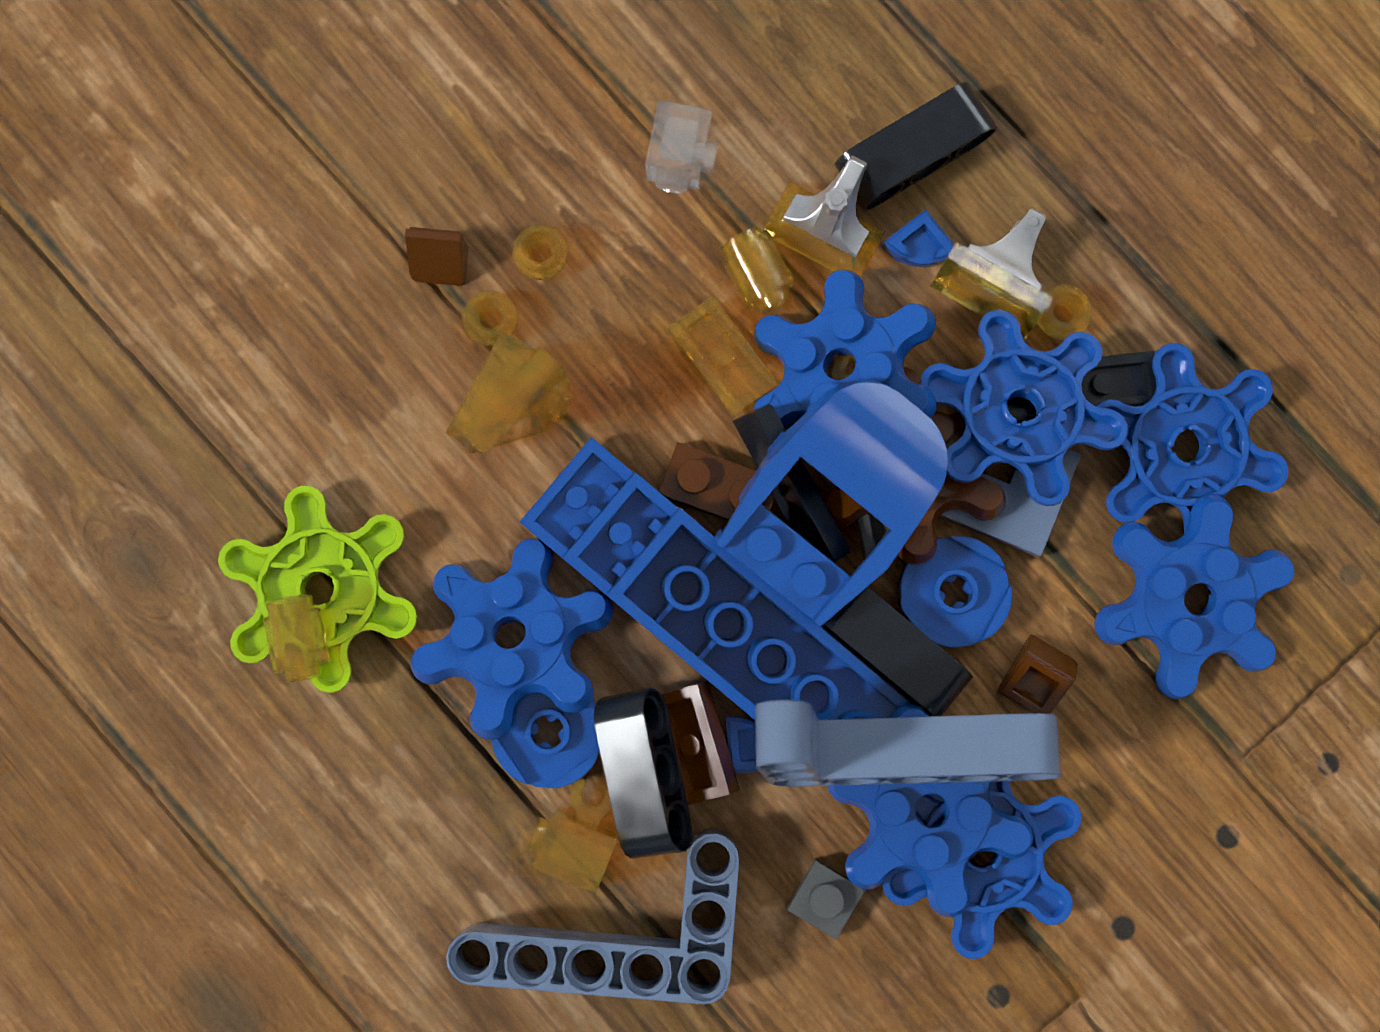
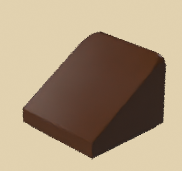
M418 227L406 228L405 240L409 272L412 280L415 282L454 286L464 284L469 247L459 231Z
M1030 635L1003 678L997 692L1032 713L1051 714L1075 682L1078 664L1073 658L1038 637Z

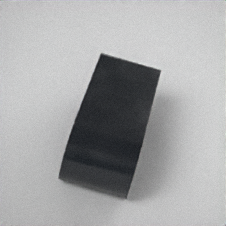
M963 82L850 148L837 159L835 166L840 173L851 156H855L867 163L858 190L857 201L863 211H868L979 146L995 133L997 126L970 84Z
M866 587L822 625L828 633L913 704L923 707L930 717L942 716L973 679V676L965 667L869 587Z
M653 688L600 698L594 708V726L621 849L630 859L685 852L692 840V823L664 698L659 691Z

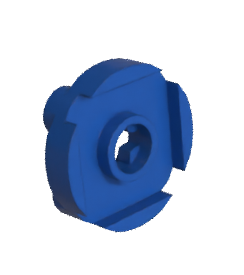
M966 536L937 539V551L930 561L921 565H912L906 562L898 582V608L908 621L938 646L947 648L971 646L992 636L1006 620L1012 603L1011 585H1009L1008 576L1004 570L1005 565L1000 556L985 543ZM956 577H959L965 581L962 590L969 595L968 601L965 604L957 601L952 607H949L943 602L945 594L940 590V586L943 581L952 583Z
M540 693L528 694L521 698L515 705L512 724L509 730L502 737L492 740L493 750L500 765L515 780L535 787L560 788L579 780L592 768L600 753L594 726L596 699L593 697L590 704L582 711L568 713L559 709L548 696ZM543 715L550 722L559 719L563 724L564 728L558 733L561 740L558 746L553 747L548 741L538 744L534 739L533 735L539 731V725L536 721Z

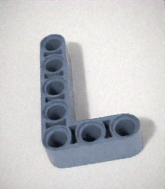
M779 700L761 702L755 706L756 768L770 784L776 786L805 787L1034 781L1061 777L1057 716L1052 714L1030 713L819 720L811 704L807 702Z
M716 828L704 829L692 838L687 850L680 939L476 923L464 928L450 944L446 955L447 967L455 979L468 985L692 1004L713 1003L724 995L730 981L739 870L736 844L730 835ZM708 842H717L725 846L729 852V858L724 867L715 871H709L701 867L696 859V855L702 845ZM706 900L717 902L725 911L721 922L710 928L699 926L692 917V911L695 906ZM468 940H478L485 944L490 952L489 963L478 967L469 964L462 953L463 943ZM525 945L539 946L547 955L548 965L540 971L527 970L519 961V949ZM587 949L597 951L605 961V969L597 975H585L577 969L574 960L575 955ZM643 954L655 956L663 966L662 972L653 980L645 981L639 979L631 969V962L636 957ZM699 959L711 960L720 969L719 976L708 985L696 984L687 974L691 964Z

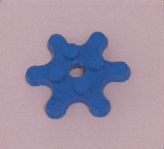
M851 270L834 271L825 281L823 289L824 307L815 319L805 324H795L784 316L775 314L765 316L757 323L754 331V341L761 351L780 359L784 367V377L778 387L757 400L753 410L770 403L786 429L807 413V408L829 389L843 382L866 379L881 382L895 389L922 410L929 418H932L936 410V398L926 386L909 380L905 375L903 365L908 352L916 345L926 342L933 335L936 329V319L933 312L927 306L915 303L902 307L899 311L888 317H872L863 306L865 289L859 275ZM838 354V356L847 354L855 357L856 363L853 373L842 380L829 378L828 368L834 359L832 356Z
M993 310L986 313L978 327L979 337L985 350L984 359L979 365L972 369L962 370L948 364L937 363L924 370L920 378V385L926 386L932 391L936 398V404L954 409L964 420L965 430L963 436L947 449V474L957 482L968 483L978 479L984 470L992 464L998 462L1010 464L1023 474L1027 492L1032 500L1043 506H1055L1067 497L1070 489L1069 478L1063 466V457L1067 449L1077 444L1088 445L1100 450L1118 448L1128 435V425L1120 413L1112 409H1104L1092 405L1082 393L1081 384L1083 377L1089 371L1096 368L1102 358L1101 344L1094 336L1084 332L1072 333L1056 349L1047 352L1037 351L1030 348L1024 342L1020 324L1015 316L1004 310ZM1012 398H1025L1034 405L1036 417L1029 421L1017 423V419L1008 411L1006 403Z
M1169 343L1161 346L1155 352L1152 359L1156 390L1149 402L1142 406L1133 407L1119 400L1108 399L1096 405L1097 407L1112 409L1120 413L1128 425V435L1121 445L1127 450L1129 455L1130 468L1127 476L1121 482L1114 485L1106 497V508L1110 516L1117 521L1124 523L1135 522L1142 518L1145 512L1153 505L1162 502L1170 503L1177 507L1182 514L1185 533L1190 524L1191 509L1199 498L1206 495H1218L1224 498L1229 490L1241 485L1250 486L1261 492H1273L1281 488L1288 478V466L1284 458L1276 452L1258 448L1251 441L1248 434V425L1251 417L1259 409L1267 405L1273 393L1270 378L1260 370H1243L1224 388L1209 389L1202 385L1196 376L1195 360L1192 352L1182 344ZM1184 430L1193 432L1199 441L1197 455L1187 462L1182 461L1175 452H1172L1177 436Z
M1206 495L1194 503L1190 513L1188 530L1175 541H1162L1154 536L1148 527L1136 522L1123 524L1115 531L1112 538L1113 552L1118 559L1127 563L1134 572L1135 587L1132 594L1126 600L1107 605L1099 611L1094 622L1095 632L1102 641L1114 646L1123 645L1136 638H1147L1152 641L1160 654L1159 667L1155 674V683L1158 690L1164 696L1171 699L1185 698L1195 690L1201 665L1212 654H1228L1236 661L1239 667L1250 672L1265 670L1272 665L1276 658L1274 642L1255 625L1256 614L1254 609L1257 601L1265 593L1280 590L1290 583L1294 575L1293 563L1284 552L1274 549L1264 550L1251 557H1243L1235 553L1229 542L1233 511L1226 499L1218 495ZM1197 583L1204 584L1211 591L1208 603L1201 610L1200 614L1190 613L1184 604L1186 591Z
M529 538L520 542L513 551L509 571L505 575L496 578L493 582L479 581L471 574L468 568L460 564H450L439 569L433 580L434 593L439 600L446 603L452 609L454 623L450 633L443 639L420 646L413 653L411 659V670L414 676L422 683L438 684L448 678L460 677L468 680L473 685L476 698L470 713V725L479 737L486 740L500 738L509 730L512 724L515 705L528 694L540 693L546 695L553 700L559 709L568 713L582 711L593 699L594 689L592 682L587 675L578 671L573 665L570 658L571 648L581 635L599 631L609 624L613 615L612 603L604 593L595 590L585 591L578 596L570 598L560 597L553 593L548 584V574L553 564V553L551 548L538 538ZM510 622L523 623L526 632L521 644L510 649L497 645L496 637L499 625H505Z
M906 704L899 707L892 714L891 718L930 717V715L923 707L915 704ZM992 782L828 786L829 793L834 799L841 803L859 807L869 820L870 831L867 839L861 846L854 849L846 860V875L850 882L858 888L874 889L881 885L893 871L902 868L912 869L919 873L925 881L927 900L930 907L937 914L944 917H955L962 914L968 907L970 889L966 882L965 870L972 856L979 852L991 851L1005 858L1016 859L1022 857L1029 852L1033 844V832L1030 825L1024 819L1002 813L993 805L990 798ZM934 793L944 799L946 814L941 824L927 827L918 821L915 808L921 797Z
M1010 781L992 782L990 798L993 805L1002 813L1024 819L1032 829L1033 844L1029 852L1016 859L1005 858L995 853L992 860L985 865H973L970 861L967 863L965 877L970 889V902L962 914L954 917V925L951 931V942L955 950L963 957L977 959L987 955L994 943L995 921L999 914L1007 908H1025L1038 921L1046 925L1062 923L1069 917L1073 903L1070 892L1063 885L1055 882L1048 876L1044 868V855L1047 848L1053 842L1072 836L1080 827L1082 818L1080 809L1070 798L1058 795L1050 797L1037 805H1025L1013 796L1010 789ZM934 793L921 797L915 808L918 821L927 827L941 824L946 814L944 799ZM902 868L895 870L882 883L885 895L896 905H912L918 900L927 897L924 879L912 869Z

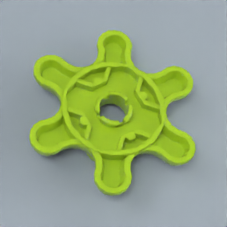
M302 485L288 493L284 501L288 528L285 536L279 543L269 547H261L249 540L235 539L226 543L219 552L218 563L223 574L230 579L249 584L257 597V608L254 615L234 630L230 644L234 656L240 661L249 664L261 662L279 646L286 644L295 645L303 650L308 658L311 683L320 691L334 693L342 690L349 683L352 676L348 649L350 642L356 635L363 631L373 630L389 638H403L413 631L417 624L418 616L416 608L410 601L388 594L381 587L378 579L381 563L389 555L397 552L403 544L405 535L400 521L393 516L381 514L370 518L362 528L355 532H339L328 521L326 513L327 502L324 495L312 486ZM325 573L333 579L334 591L328 603L315 605L309 601L305 588L312 576Z

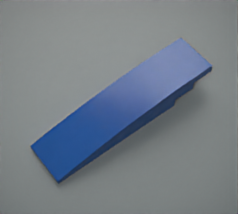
M592 437L520 520L524 527L755 721L756 704L767 701L792 700L807 702L811 704L819 720L891 718L892 714L899 707L911 704L823 628L815 624L811 618L728 551L717 545L714 536L681 508H677L636 472H632Z

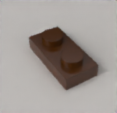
M677 442L659 492L669 500L729 521L740 503L738 497L756 470ZM772 492L762 503L769 510L775 499Z
M708 681L661 694L669 714L687 804L690 805L739 791L740 787Z

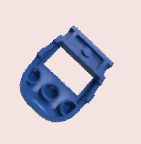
M866 379L851 380L829 389L807 408V413L786 432L782 431L767 449V455L738 497L740 503L725 529H719L714 537L717 545L738 559L811 618L819 627L889 568L939 494L947 474V449L936 424L898 391L878 381ZM800 457L805 459L890 529L852 576L762 504Z

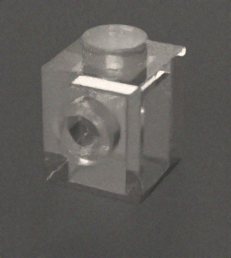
M658 100L645 163L646 179L648 181L655 182L657 188L671 193H685L687 188L700 190L703 173L713 175L719 142L710 140L712 110Z

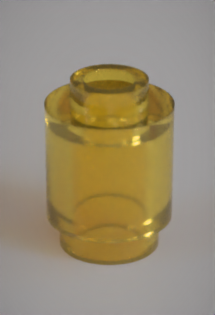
M759 227L748 229L736 235L721 247L725 256L722 264L747 310L759 308L761 313L765 314L777 309L791 299L788 290L795 285V281L770 236L764 237Z
M290 596L267 603L268 616L263 619L272 672L274 674L285 673L286 682L303 681L321 676L320 666L331 661L321 608L314 607L313 596Z

